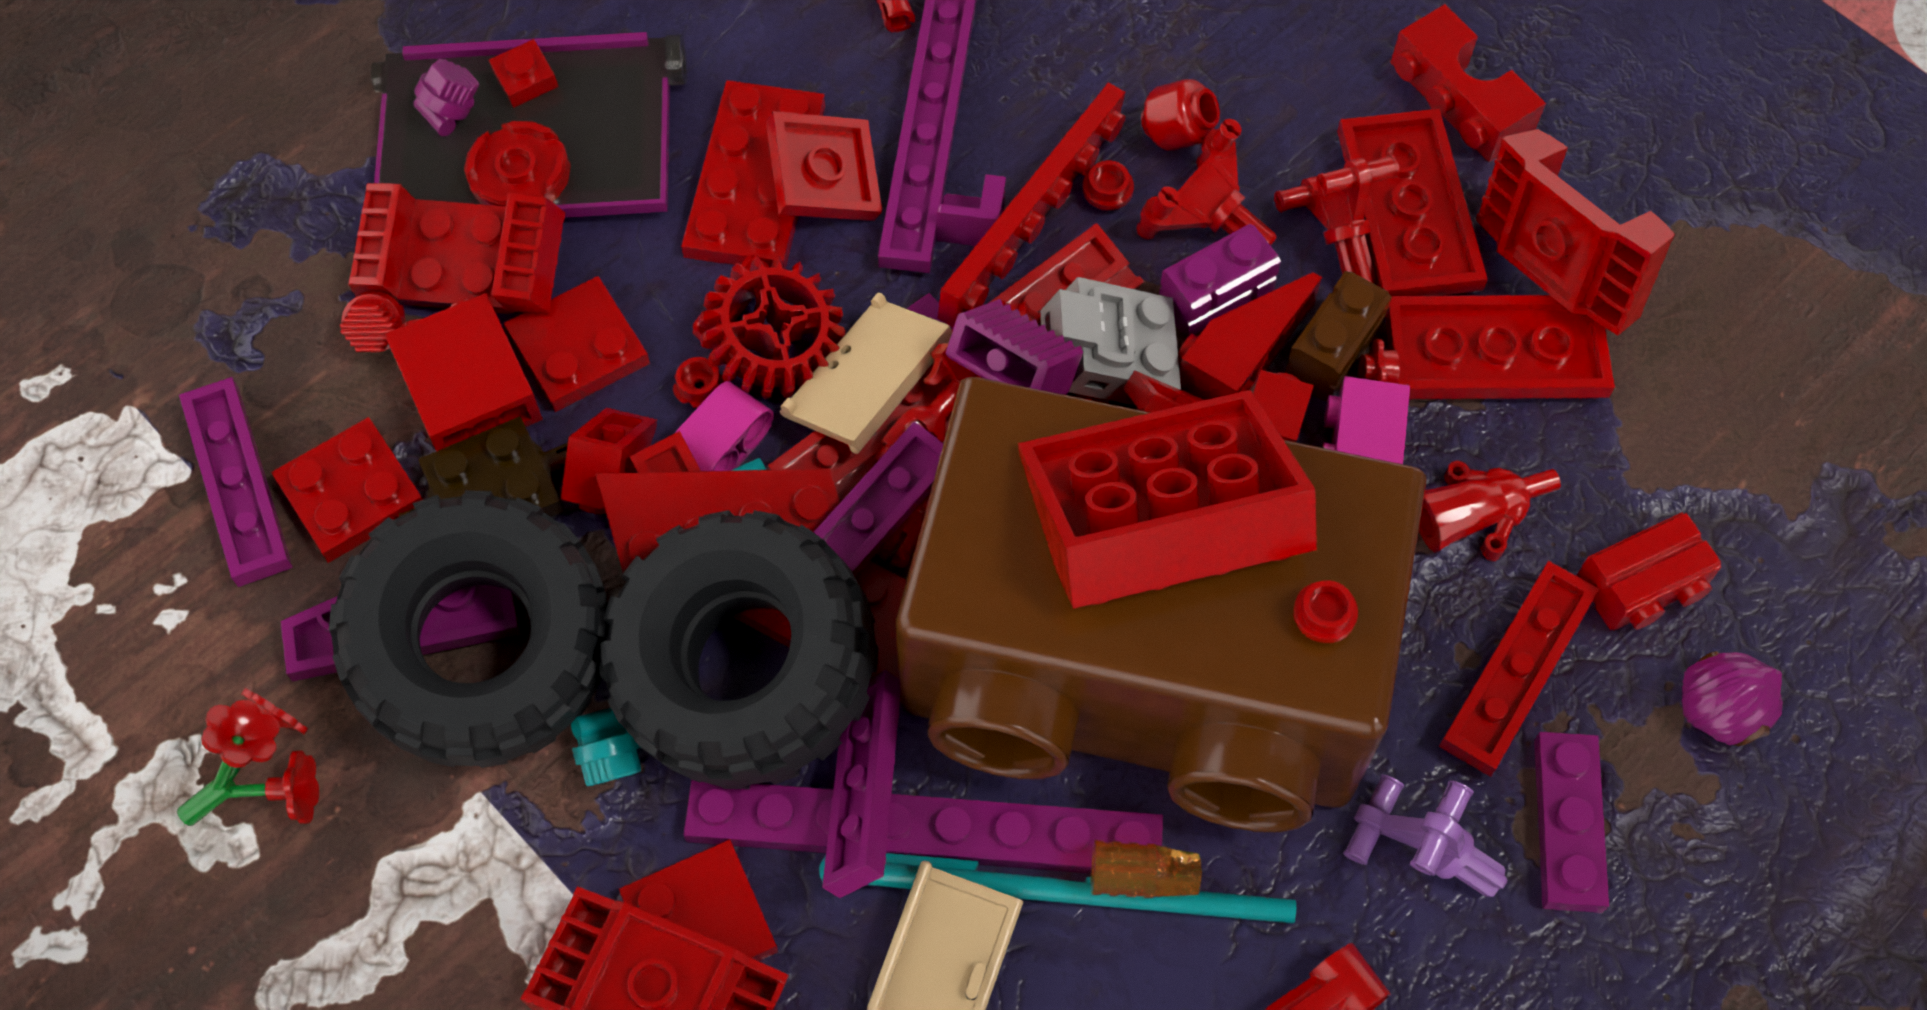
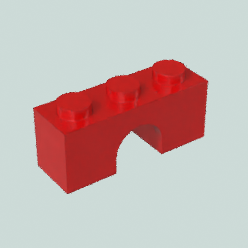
M1444 4L1399 31L1390 63L1404 81L1410 82L1422 94L1431 109H1440L1441 115L1460 133L1463 141L1470 148L1476 149L1490 162L1498 156L1502 137L1536 129L1546 103L1513 70L1493 80H1479L1465 73L1463 70L1468 68L1478 36Z

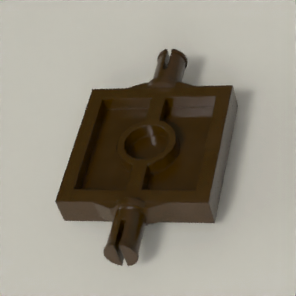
M521 416L418 459L428 482V498L439 495L440 499L459 497L465 494V490L492 491L496 497L514 501L518 497L537 505L550 517L564 511L554 488L553 472L565 467L568 442L543 452L542 448L531 439ZM415 508L409 509L402 513L400 512L398 513L399 517H401L402 515L408 513L409 511Z

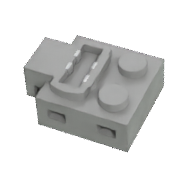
M1077 277L1066 290L1059 289L1040 311L1041 325L1045 324L1047 332L1054 330L1056 337L1063 335L1065 342L1072 340L1074 347L1081 345L1083 350L1082 358L1069 390L1070 393L1135 405L1123 389L1134 370L1181 390L1173 298Z

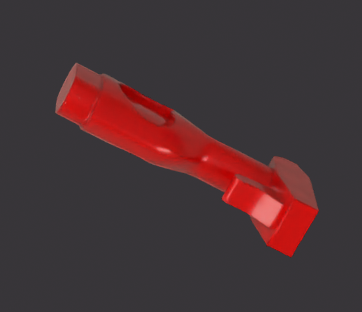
M949 343L938 344L930 353L934 359V364L930 374L924 379L926 385H936L943 378L948 383L928 406L912 407L902 414L881 439L883 447L875 455L878 461L914 421L942 443L944 442L946 419L953 410L961 381L966 377L981 378L946 356Z

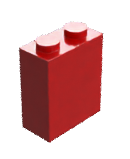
M486 293L472 299L459 300L445 310L423 319L407 321L398 329L384 334L436 451L521 416L525 427L543 420L532 389Z

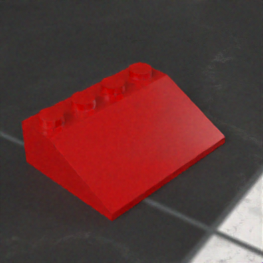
M1251 390L1018 443L1021 462L1052 560L1073 609L1091 604H1102L1112 599L1149 590H1160L1170 585L1211 575H1223L1232 570L1269 561L1285 560L1294 555L1317 550L1315 487Z

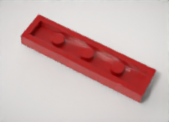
M1548 560L1439 747L1491 777L1599 588Z

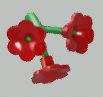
M247 688L241 693L247 700H238L231 707L226 705L211 707L205 717L207 727L203 731L201 741L206 750L220 754L222 762L215 779L178 807L177 814L181 821L188 826H194L228 798L266 796L268 801L286 800V811L290 820H297L299 824L311 823L314 815V806L319 801L320 792L318 781L315 778V760L312 755H305L303 750L291 752L288 768L284 771L283 777H269L266 783L236 785L233 781L241 768L251 761L266 762L273 757L276 751L274 739L277 737L280 728L291 729L303 735L309 729L282 709L274 706L271 702Z

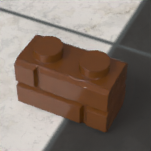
M1345 271L1334 286L1333 292L1329 293L1292 346L1285 373L1297 377L1302 382L1314 385L1312 395L1323 401H1327L1329 395L1335 396L1342 385L1344 376L1350 374L1357 364L1360 355L1365 352L1382 327L1392 296L1388 291L1355 273Z

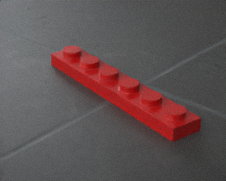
M1109 82L1106 84L941 288L937 319L954 328L958 314L984 304L989 293V285L996 277L1004 279L1017 259V250L1024 241L1031 244L1037 238L1043 228L1046 219L1045 215L1052 207L1058 210L1064 204L1071 192L1072 181L1079 173L1085 176L1093 167L1102 143L1105 140L1110 143L1113 142L1121 131L1126 118L1121 113L1125 91Z

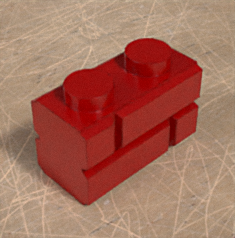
M1681 512L1588 556L1576 576L1599 588L1592 602L1596 604L1597 612L1610 630L1615 631L1629 623L1638 630L1659 619L1665 613L1664 606L1679 600L1681 605L1686 607L1709 594L1713 589L1710 582L1721 569V560L1706 540H1702L1701 532L1689 515Z

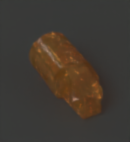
M1094 839L1091 860V895H1126V897L1133 898L1142 896L1146 899H1153V897L1199 894L1202 867L1198 853L1171 849L1156 845L1155 843H1146L1145 845L1138 844V842H1104V840Z

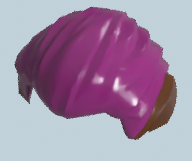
M1710 652L1688 667L1684 672L1682 714L1693 727L1712 736L1716 741L1724 742L1729 746L1734 745L1738 747L1751 743L1760 737H1766L1782 715V673L1748 654Z

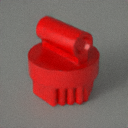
M374 290L362 292L355 296L344 308L340 333L345 335V339L350 341L351 346H355L356 352L377 353L390 349V346L384 334L398 329L406 322L404 306L400 305L396 299L387 293Z

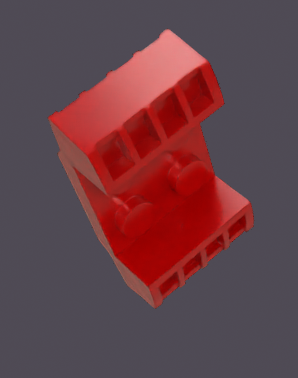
M1535 129L1502 137L1501 147L1494 161L1495 166L1491 177L1488 179L1489 184L1475 220L1497 242V252L1571 313L1587 315L1617 336L1620 335L1641 317L1668 249L1674 239V232L1651 211L1621 225L1558 177L1568 147L1543 131Z
M367 183L348 285L355 296L365 291H381L392 296L398 303L408 306L447 309L459 300L472 299L486 293L495 313H550V302L566 212L548 198L508 193L506 206L420 200L415 199L401 184Z
M577 886L520 1000L532 1010H774L789 975L757 961L722 942L626 902L615 901Z

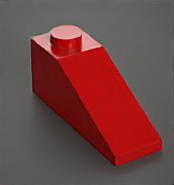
M1314 272L1307 274L1212 319L1199 336L1189 335L1178 352L1181 388L1203 400L1252 390L1257 383L1260 370H1267L1313 308L1322 277Z

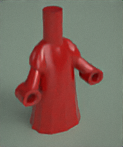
M1453 461L1449 464L1443 476L1448 485L1427 489L1424 492L1418 532L1427 547L1436 553L1451 543L1497 523L1494 533L1489 534L1485 538L1480 548L1485 559L1491 562L1497 561L1507 548V540L1513 526H1518L1525 518L1530 508V499L1559 490L1561 487L1560 477L1554 469L1521 478L1510 470L1502 468H1492L1488 471L1470 469L1462 461Z

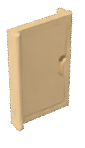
M877 293L871 300L872 304L837 344L840 347L839 350L830 352L827 355L826 360L829 366H818L813 372V378L806 380L792 398H787L781 405L780 410L783 417L848 444L851 452L854 454H858L933 364L934 359L930 353L938 344L949 343L952 335L950 325L889 303L881 293Z
M922 861L866 1010H986L1024 901L933 868L929 861Z

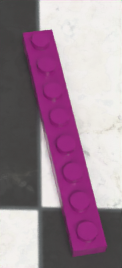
M925 0L879 247L878 266L880 268L922 273L931 272L937 236L936 214L938 205L942 204L977 0Z
M691 779L684 838L688 843L718 845L730 839L733 846L826 853L833 789L770 784H752L750 789H724L718 785L705 782L699 783ZM891 794L886 853L979 861L978 865L1152 879H1159L1163 831L1162 814Z

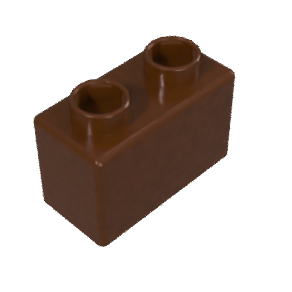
M966 377L963 379L958 388L896 618L901 703L907 712L930 719L927 735L932 745L949 759L969 768L996 776L1015 779H1045L1060 775L1069 764L1072 750L1168 771L1170 773L1167 789L1170 798L1183 810L1205 821L1246 831L1285 832L1299 829L1312 819L1315 804L1330 808H1340L1347 805L1362 780L1389 724L1426 486L1425 473L1409 465L1284 440L1315 487L1317 550L1294 555L1285 560L1269 561L1232 570L1223 575H1211L1170 585L1160 590H1149L1112 599L1102 604H1091L1073 609L1052 560L1021 462L1018 443L1150 412L979 377ZM1323 580L1338 582L1344 585L1355 598L1358 606V619L1352 632L1343 640L1335 643L1316 642L1306 637L1297 627L1293 617L1294 603L1300 591L1311 583Z

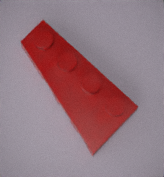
M831 469L595 474L623 573L636 556L643 560L659 546L656 538L678 525L684 530L698 525L699 517L707 514L729 510L734 516H744L746 513L753 514L754 510L777 514L791 524L799 527L802 524L814 532L840 504Z

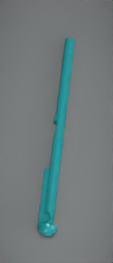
M886 853L884 876L867 884L869 886L911 889L920 863L922 861H929L933 868L1024 900L1294 924L1296 919L1295 899L1108 883L1101 878L1086 877L1085 882H1077L1051 877L977 871L979 861ZM826 855L823 857L819 867V875L822 883Z

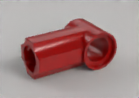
M1349 943L1316 966L1309 973V979L1295 989L1290 990L1264 1010H1374L1391 993L1355 945Z

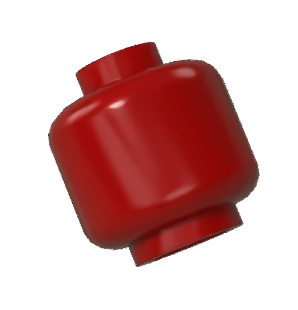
M1184 79L1157 86L1149 92L1141 114V124L1144 132L1152 139L1155 145L1165 151L1179 150L1202 144L1207 134L1215 129L1220 119L1219 103L1215 94L1195 79Z

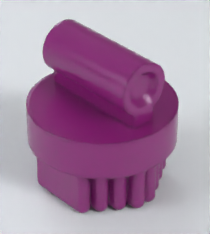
M438 59L431 65L428 72L421 75L414 89L417 97L414 101V107L440 136H447L454 131L456 127L455 120L466 119L475 102L473 96L479 87V82L465 67L462 68L460 65H455L446 59Z

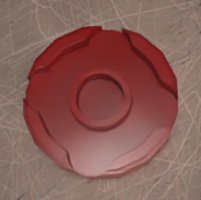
M511 121L501 124V130L495 131L491 135L489 131L485 132L477 138L468 151L464 171L473 196L482 205L506 206L508 193L546 197L553 202L560 196L568 184L571 165L564 144L551 128L533 121Z

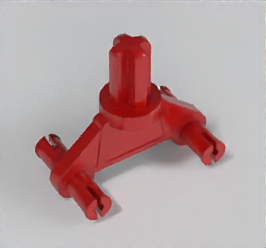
M1225 119L1223 124H1220L1219 129L1212 130L1207 134L1202 142V153L1197 158L1198 169L1178 191L1173 187H1163L1162 191H1159L1158 196L1151 197L1146 201L1141 209L1142 220H1140L1136 227L1140 237L1150 240L1157 235L1158 231L1189 228L1205 229L1208 227L1215 233L1222 228L1230 235L1246 225L1252 224L1270 246L1275 242L1277 237L1275 232L1241 204L1246 197L1239 192L1235 140L1240 136L1242 129L1236 120Z
M1393 155L1366 162L1363 158L1347 161L1342 169L1320 173L1317 176L1303 179L1300 186L1276 191L1274 194L1275 206L1280 213L1306 206L1327 228L1328 231L1323 232L1326 245L1335 244L1342 275L1345 271H1351L1374 284L1376 276L1365 234L1371 233L1372 228L1369 219L1364 220V214L1371 184L1397 177L1399 165Z

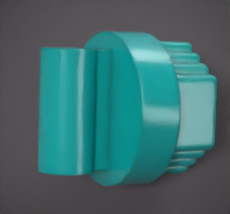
M611 707L577 716L571 723L573 735L578 742V746L572 748L575 764L581 765L586 786L616 780L641 771L636 750L641 747L618 722Z

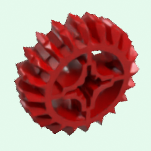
M780 255L773 259L771 268H766L762 260L757 256L751 262L750 272L737 262L731 269V278L720 275L714 285L716 292L709 291L704 299L703 306L706 311L700 314L699 326L706 331L702 333L700 343L702 348L713 349L709 354V364L712 367L726 365L722 375L724 382L733 381L738 376L743 379L741 389L746 393H749L754 384L762 387L761 394L764 400L771 397L774 387H779L781 394L786 399L792 397L795 384L801 387L806 380L813 378V372L818 366H829L826 360L827 355L830 352L839 350L840 347L837 344L845 336L844 327L838 325L843 317L842 307L831 306L835 298L834 288L818 290L821 282L820 274L816 273L807 279L801 276L803 271L801 261L796 263L792 270L783 269ZM756 298L753 313L743 315L741 321L730 323L729 315L738 305L746 300ZM781 299H784V300H786V301L792 303L793 305H789V304L785 303L784 301H782ZM765 318L767 319V323L770 324H764ZM813 333V345L801 355L789 359L788 352L791 342L801 340L802 334ZM748 350L758 351V352H760L765 358L759 357V356H757V355L751 353V352L748 351Z

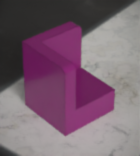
M985 174L982 197L957 194L944 195L943 204L938 205L936 214L937 241L976 246L1005 210L1006 177Z

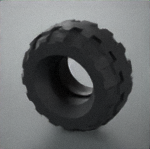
M465 490V494L459 497L440 499L439 495H435L413 503L415 509L395 520L388 517L370 532L371 540L356 557L351 555L339 577L341 587L336 603L331 604L329 631L333 644L334 656L332 658L340 681L356 709L379 734L400 749L429 762L450 767L459 765L485 768L508 764V760L530 752L534 754L556 741L555 737L567 728L577 716L583 714L592 702V696L601 680L598 650H601V643L606 641L608 627L603 619L608 600L597 567L581 541L563 522L560 524L544 513L541 507L517 497L516 501L496 497L492 491ZM478 585L501 587L514 593L528 611L531 634L523 654L509 669L485 681L457 683L442 678L428 666L421 651L420 635L425 620L441 600L455 591Z
M729 510L707 514L699 517L698 525L685 530L678 525L656 538L659 546L643 560L636 556L621 577L626 583L618 597H610L603 619L608 628L606 641L601 643V650H598L600 677L607 684L610 695L607 701L618 722L642 749L669 769L699 783H710L724 789H750L752 784L769 781L776 785L799 776L801 767L819 757L823 761L842 744L838 738L850 722L859 721L870 699L867 694L872 673H877L879 647L875 641L873 625L876 622L864 591L846 563L822 538L802 524L799 527L783 520L777 514L754 510L753 514L746 513L744 516H734ZM765 608L783 613L790 622L791 643L785 663L776 677L760 691L742 699L718 701L709 698L700 686L699 662L702 650L714 630L728 618L746 610Z

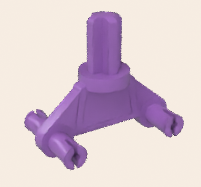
M1383 774L1380 776V781L1368 805L1360 804L1355 814L1354 820L1359 824L1347 849L1343 852L1347 858L1361 865H1367L1372 850L1381 834L1416 848L1417 851L1413 860L1410 861V865L1424 874L1430 876L1437 875L1442 879H1450L1455 876L1486 897H1493L1499 889L1505 887L1507 878L1505 877L1506 870L1504 866L1474 847L1472 834L1458 824L1470 797L1474 793L1472 789L1457 781L1449 780L1435 812H1427L1424 819L1390 815L1401 790L1404 789V784L1391 776Z

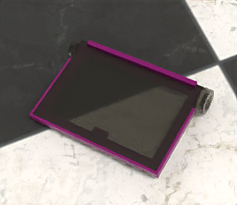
M647 32L534 38L555 74L559 87L515 108L512 107L488 60L532 39L403 46L402 53L386 54L385 62H373L371 65L373 88L376 93L382 92L374 183L401 184L415 199L481 204L473 196L464 171L468 151L477 138L485 132L489 131L491 135L495 131L501 130V124L511 121H533L551 128L558 135L559 140L564 144L571 165L568 184L560 196L553 201L555 205L566 212L565 218L668 212L670 85L687 84V57L682 34H670L662 38H648ZM438 59H446L448 62H453L462 68L465 67L479 82V87L473 96L475 102L466 119L455 120L456 127L447 136H440L414 107V101L417 98L414 89L421 75L428 72L431 65Z

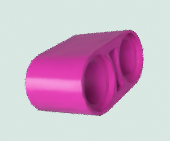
M726 381L720 384L701 403L676 432H681L701 471H731L738 468L767 435L774 420V412L732 382Z

